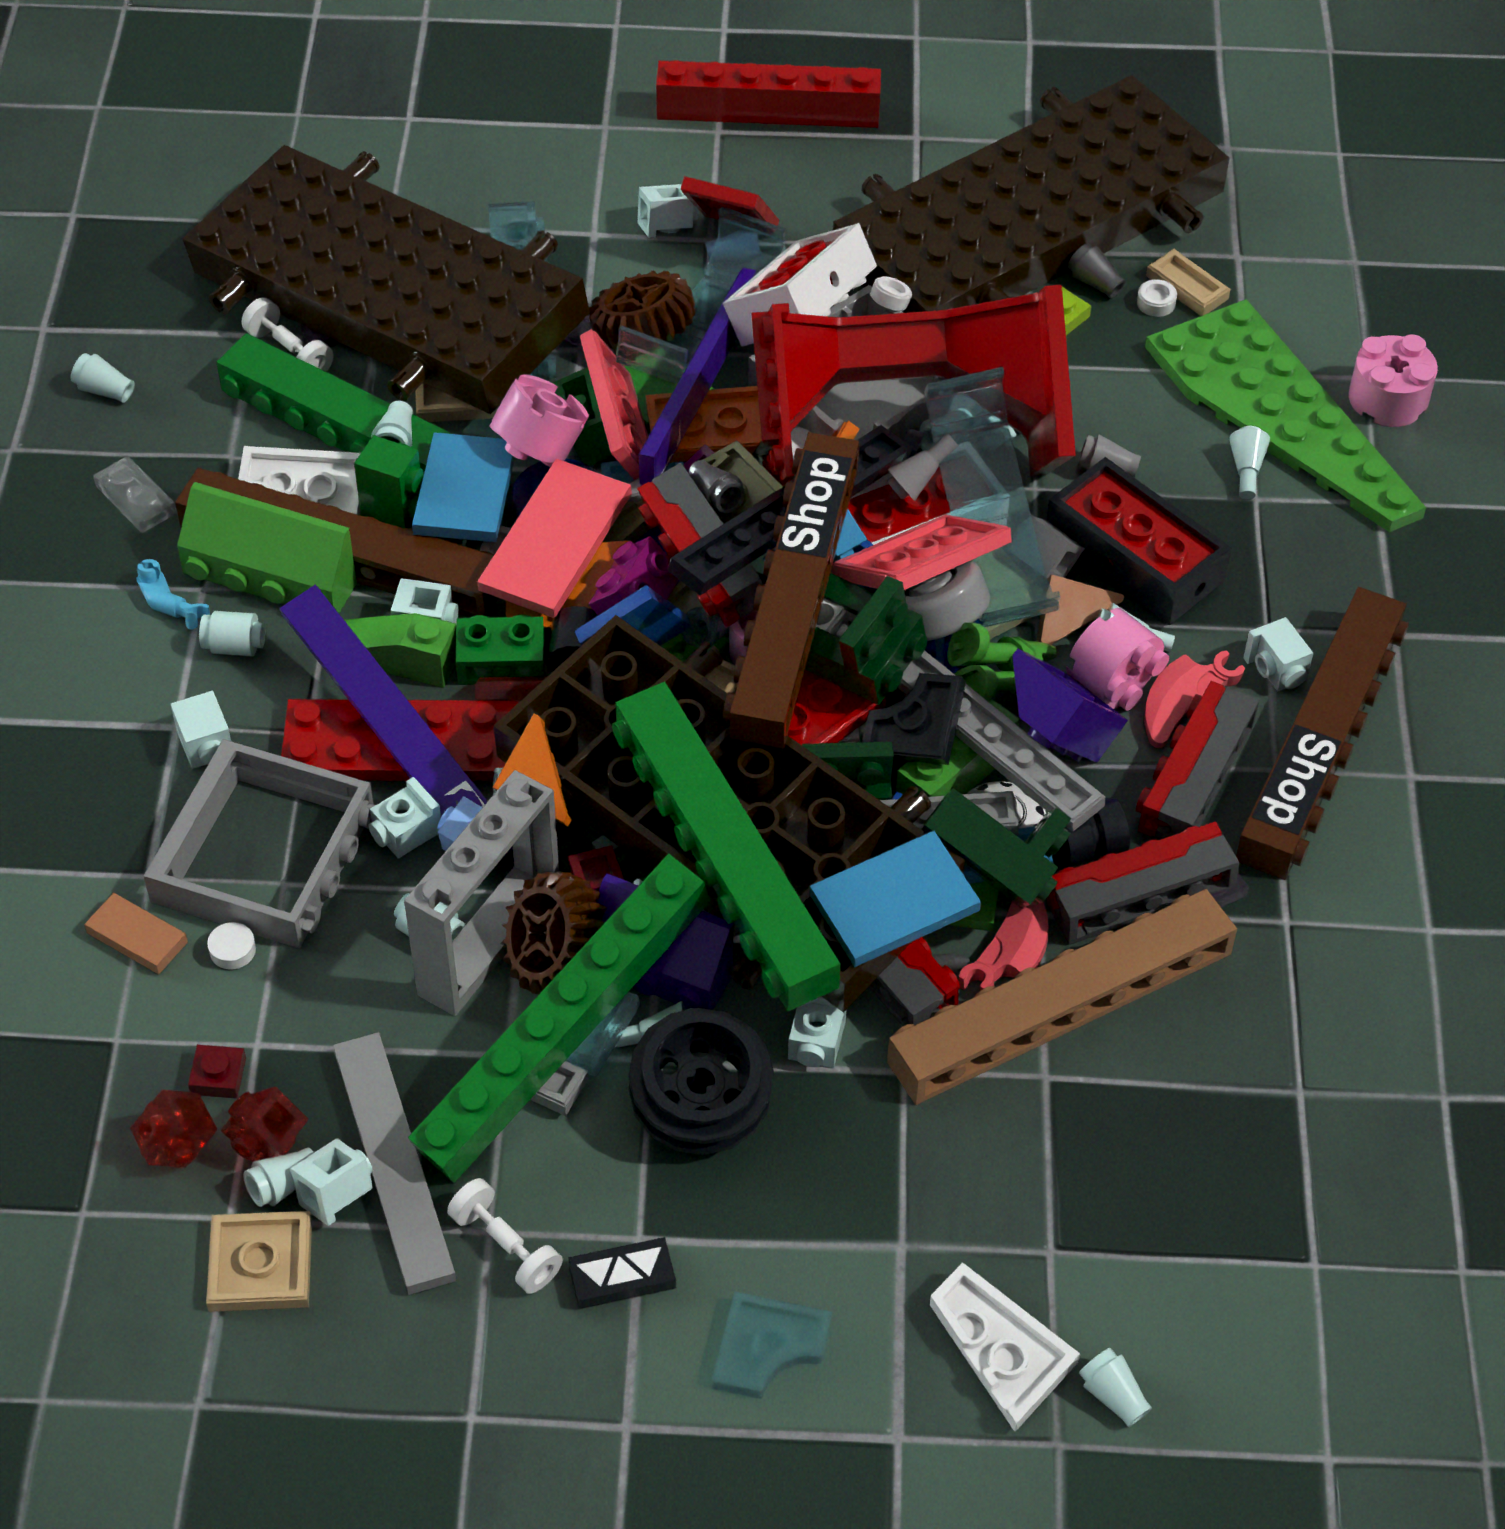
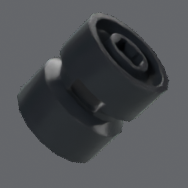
M1114 797L1106 798L1105 806L1075 831L1072 832L1065 827L1071 834L1056 854L1061 864L1068 868L1091 863L1095 854L1103 857L1107 854H1118L1129 850V827L1119 801Z

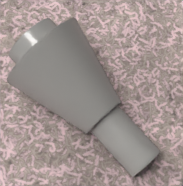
M946 434L928 451L924 450L890 467L888 471L892 477L887 480L888 484L902 500L910 495L915 501L938 469L939 463L959 445L949 434Z

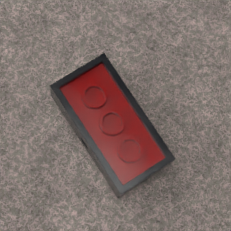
M1106 457L1049 499L1046 520L1085 548L1079 559L1168 625H1171L1226 579L1232 548Z

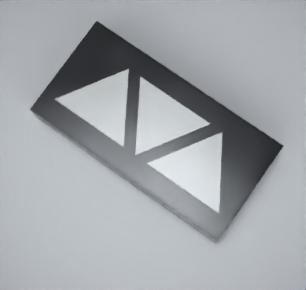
M665 1237L568 1257L579 1309L676 1288V1278Z

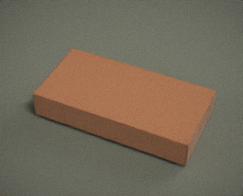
M113 893L84 924L87 934L158 975L188 943L186 933L116 893Z

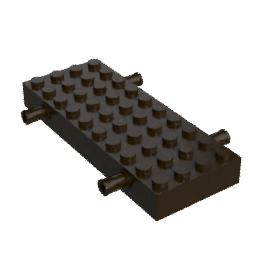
M1133 75L1075 103L1063 95L1057 87H1052L1051 90L1047 89L1040 99L1041 107L1050 112L1051 115L895 191L879 174H873V178L876 181L869 176L862 184L861 190L873 202L833 221V230L857 223L860 224L877 264V267L865 276L866 282L863 286L870 285L873 287L875 280L884 276L892 277L905 283L910 288L912 297L907 308L902 310L903 313L953 309L1023 296L1071 271L1068 268L1071 257L1081 246L1087 243L1092 247L1098 246L1104 254L1170 219L1178 224L1185 233L1190 234L1191 230L1195 231L1199 228L1204 218L1203 214L1194 207L1224 192L1230 157Z
M283 145L182 238L194 273L221 285L208 297L211 305L218 312L222 311L224 315L228 314L243 297L253 301L262 297L268 298L279 307L280 314L398 370L399 372L387 382V387L392 395L397 399L401 398V401H407L410 395L424 382L491 415L500 406L515 379L518 380L520 375H530L590 313L583 278L545 261L558 249L556 239L549 232L545 234L544 230H539L536 236L522 250L514 248L367 182L373 174L379 171L380 166L376 158L370 153L367 154L366 151H362L344 170H340Z
M615 615L493 726L497 757L506 763L533 714L540 716L545 722L544 728L560 777L566 809L584 820L651 871L668 854H671L699 877L696 869V858L691 850L684 852L674 831L676 825L670 815L662 816L654 800L653 792L655 790L649 781L643 783L640 780L633 765L632 758L634 756L629 747L621 748L612 729V723L617 721L615 702L665 681L840 962L839 989L821 997L844 1012L910 943L854 967L809 895L810 885L927 834L913 823L925 811L930 809V799L923 791L914 798L919 788L910 786L889 807L788 735L784 748L730 739V720L723 719L724 705L728 693L705 678L723 663L720 651L713 646L707 652L706 650L711 647V643L704 641L682 662ZM945 847L963 874L965 860ZM713 886L708 887L707 891L711 902L704 910L712 915L723 918L717 902L719 896ZM734 923V932L740 935L741 933ZM746 954L729 967V973L737 984L744 978L746 979L742 987L747 990H751L762 977L763 969L757 959L751 961Z

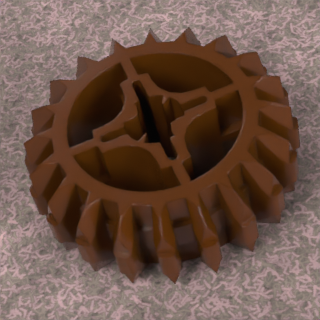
M656 271L643 275L638 273L631 278L625 277L619 283H612L611 288L603 289L599 292L600 296L592 300V306L589 308V320L592 330L596 331L610 350L614 349L615 352H622L627 349L629 353H633L636 349L646 351L648 347L654 345L660 347V343L666 340L672 341L675 334H682L686 331L685 327L693 323L692 317L696 314L693 294L690 286L687 285L686 279H681L679 274H670L669 271H663L659 274Z
M544 872V874L537 873L536 878L525 880L522 890L514 891L515 904L506 906L509 919L508 922L501 924L506 929V938L500 944L507 947L508 952L503 962L512 966L510 977L518 979L520 988L539 995L605 923L602 917L607 907L598 903L600 892L591 888L590 881H586L568 872Z

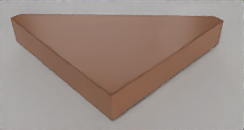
M1051 574L1046 579L1036 641L1050 645L1055 644L1097 618L1101 608L1109 610L1112 603L1118 606L1123 601L1124 595Z

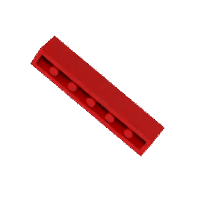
M659 60L656 82L657 120L878 128L881 69Z

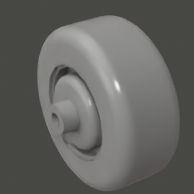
M972 560L904 590L908 609L923 616L927 641L940 639L958 632L963 623L976 621L986 611L990 603V593L981 569Z

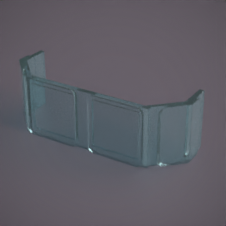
M721 207L719 210L716 244L703 279L692 291L696 312L692 317L693 323L686 326V331L682 334H675L672 341H663L621 326L619 328L618 346L616 349V362L677 386L742 268L754 269L757 274L785 251L786 229Z
M1003 367L928 383L925 387V397L934 445L946 434H949L959 445L939 463L951 515L1011 528V543L972 560L980 567L990 593L989 606L979 617L980 623L984 627L1059 611L1060 593L1059 591H1052L1045 574L1008 426L1002 386L1004 378Z

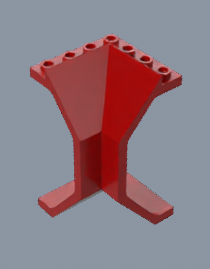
M1048 285L1033 294L939 311L827 317L789 313V303L772 304L768 312L751 313L762 439L752 455L768 454L765 456V460H762V466L782 486H785L787 481L790 482L794 477V474H792L791 431L834 386L842 383L939 377L946 380L1025 438L1028 446L1030 476L1047 475L1076 456L1062 285Z

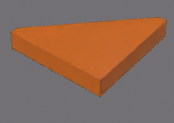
M533 714L492 788L497 791L514 770L554 790L556 821L568 827L571 818L568 816L561 790L560 777L544 728L545 722L540 716Z

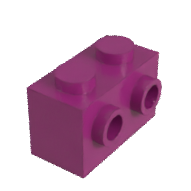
M651 536L636 543L632 541L626 542L613 554L614 563L609 571L604 573L596 582L597 591L588 605L597 615H600L644 586L650 587L667 600L679 580L667 571L670 563L669 556Z

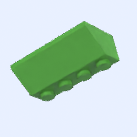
M197 482L193 483L177 544L183 574H187L197 580H206L226 586L236 592L243 591L277 604L288 603L316 584L336 611L340 613L357 584L350 530L348 527Z

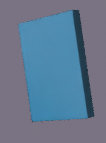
M434 432L412 522L413 535L497 542L515 459L514 456L505 450L507 442L504 439Z
M935 831L812 884L809 895L854 967L980 911L981 907L980 899Z

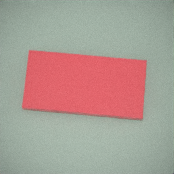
M591 329L579 336L610 452L634 480L639 479V453L648 438L633 380L625 366L596 331Z
M555 459L478 579L479 591L555 618L632 495L631 485Z
M945 514L835 561L831 571L832 574L853 584L876 589L879 588L887 576L903 582L904 590L1011 543V528Z

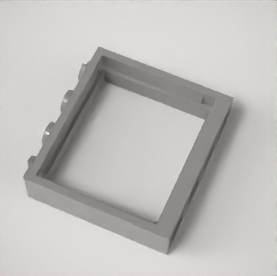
M223 739L144 874L150 902L219 924L229 922L241 923L246 925L254 935L300 949L307 934H312L317 929L324 902L327 897L332 898L335 895L340 882V872L346 862L351 863L358 850L359 837L363 829L369 828V824L372 823L370 808L375 805L373 804L371 784ZM238 781L345 812L291 913L182 880Z
M514 770L404 900L417 996L453 1016L459 1013L508 952L507 947L500 944L506 938V929L501 924L508 922L509 913L506 910V906L515 904L514 891L522 890L524 881L536 878L537 873H557L559 871L553 789ZM513 846V869L452 941L450 920ZM440 901L449 905L442 914L434 910Z

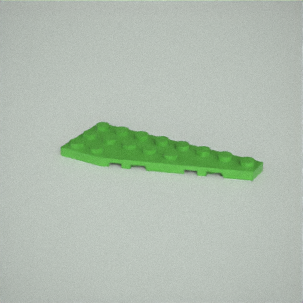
M1247 299L1147 336L1145 349L1189 401L1197 406L1201 403L1216 411L1215 418L1226 425L1232 422L1240 428L1256 426L1265 431L1270 436V443L1267 448L1268 453L1297 472L1304 469L1316 477L1315 484L1327 492L1330 489L1336 490L1350 500V507L1386 531H1394L1424 518L1426 506Z

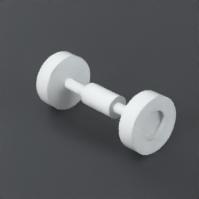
M265 297L258 298L246 308L241 320L242 327L246 332L256 338H260L272 331V337L291 353L298 352L297 358L325 372L328 371L333 361L332 349L320 340L311 341L303 347L301 339L283 325L277 326L280 309L270 299Z
M482 1178L470 1181L452 1198L447 1210L448 1215L460 1226L468 1225L480 1217L488 1225L486 1231L509 1254L516 1253L524 1261L517 1271L516 1283L528 1294L539 1291L559 1271L563 1262L562 1256L550 1245L543 1246L530 1254L522 1246L524 1240L501 1217L494 1218L487 1211L495 1195L494 1189Z

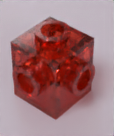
M275 1086L253 1094L250 1092L242 1094L229 1108L228 1113L231 1117L220 1131L231 1140V1147L238 1155L254 1162L286 1154L295 1144L296 1135L309 1119Z
M161 1090L130 1127L140 1147V1152L148 1165L186 1168L188 1164L193 1162L198 1156V1152L218 1130L199 1093Z

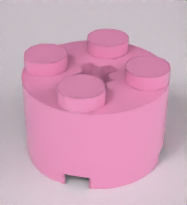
M1410 334L1405 337L1395 335L1372 336L1363 341L1362 347L1357 354L1349 388V400L1357 413L1362 416L1364 411L1374 417L1373 423L1387 427L1406 426L1418 420V416L1428 408L1438 370L1436 359L1426 347L1425 340L1418 335Z
M524 374L520 375L518 380L515 379L492 419L490 428L507 442L505 450L512 456L520 460H526L530 456L551 467L555 459L565 461L589 417L587 410L572 395L569 394L568 398L564 400L555 394L558 388L555 384L536 376Z
M1115 608L1110 610L1115 616L1107 621L1101 617L1097 618L1082 633L1070 653V657L1075 660L1073 670L1066 667V673L1111 708L1122 707L1128 711L1140 701L1143 695L1142 689L1151 677L1157 676L1165 669L1169 661V655L1164 652L1162 639L1123 609Z

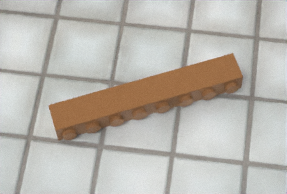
M1207 889L1192 896L1188 894L1182 895L1175 899L1170 906L1153 914L1150 912L1138 916L1130 925L1115 932H1103L1091 943L1076 950H1065L1047 964L1036 969L1033 967L1024 969L1013 980L998 987H986L979 991L974 998L957 1006H945L932 1018L917 1025L908 1024L901 1027L893 1036L889 1037L887 1063L914 1104L918 1105L1231 955L1237 928Z

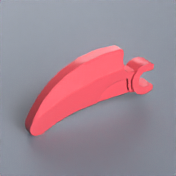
M1227 650L1216 654L1213 663L1209 665H1200L1194 662L1188 655H1182L1171 662L1157 676L1149 691L1144 708L1145 730L1149 743L1153 747L1162 748L1167 744L1174 729L1187 715L1196 694L1203 696L1210 681L1224 685V687L1235 686L1241 681L1245 671L1243 665L1235 670H1226L1223 667L1230 655Z
M1011 902L1006 918L993 940L977 961L964 966L960 971V989L965 990L971 982L979 980L982 981L980 985L981 991L989 986L995 987L994 982L1002 977L1014 978L1024 969L1030 967L1036 969L1039 967L1046 952L1049 937L1048 915L1044 903H1038L1037 905L1032 903L1020 908L1014 902Z

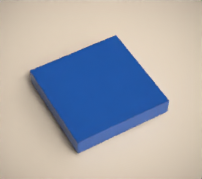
M644 586L579 627L575 634L579 643L583 645L610 619L617 615L661 646L692 627L687 614L650 587Z

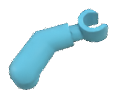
M146 559L141 561V564H138V576L136 579L148 605L153 610L175 618L185 617L186 627L190 630L198 627L197 618H202L204 614L210 615L209 605L200 603L189 604L184 598L171 593L165 576L161 572L160 564L156 560Z

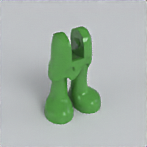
M974 622L963 623L958 632L952 634L947 656L951 666H967L957 671L954 675L962 676L969 687L985 700L990 701L996 692L1010 691L1017 696L1012 656L1017 648L1045 662L1057 657V648L1047 643L1028 641L1020 637L1004 636L997 643L990 642L989 632L984 626ZM976 664H996L1001 671H994L987 665Z

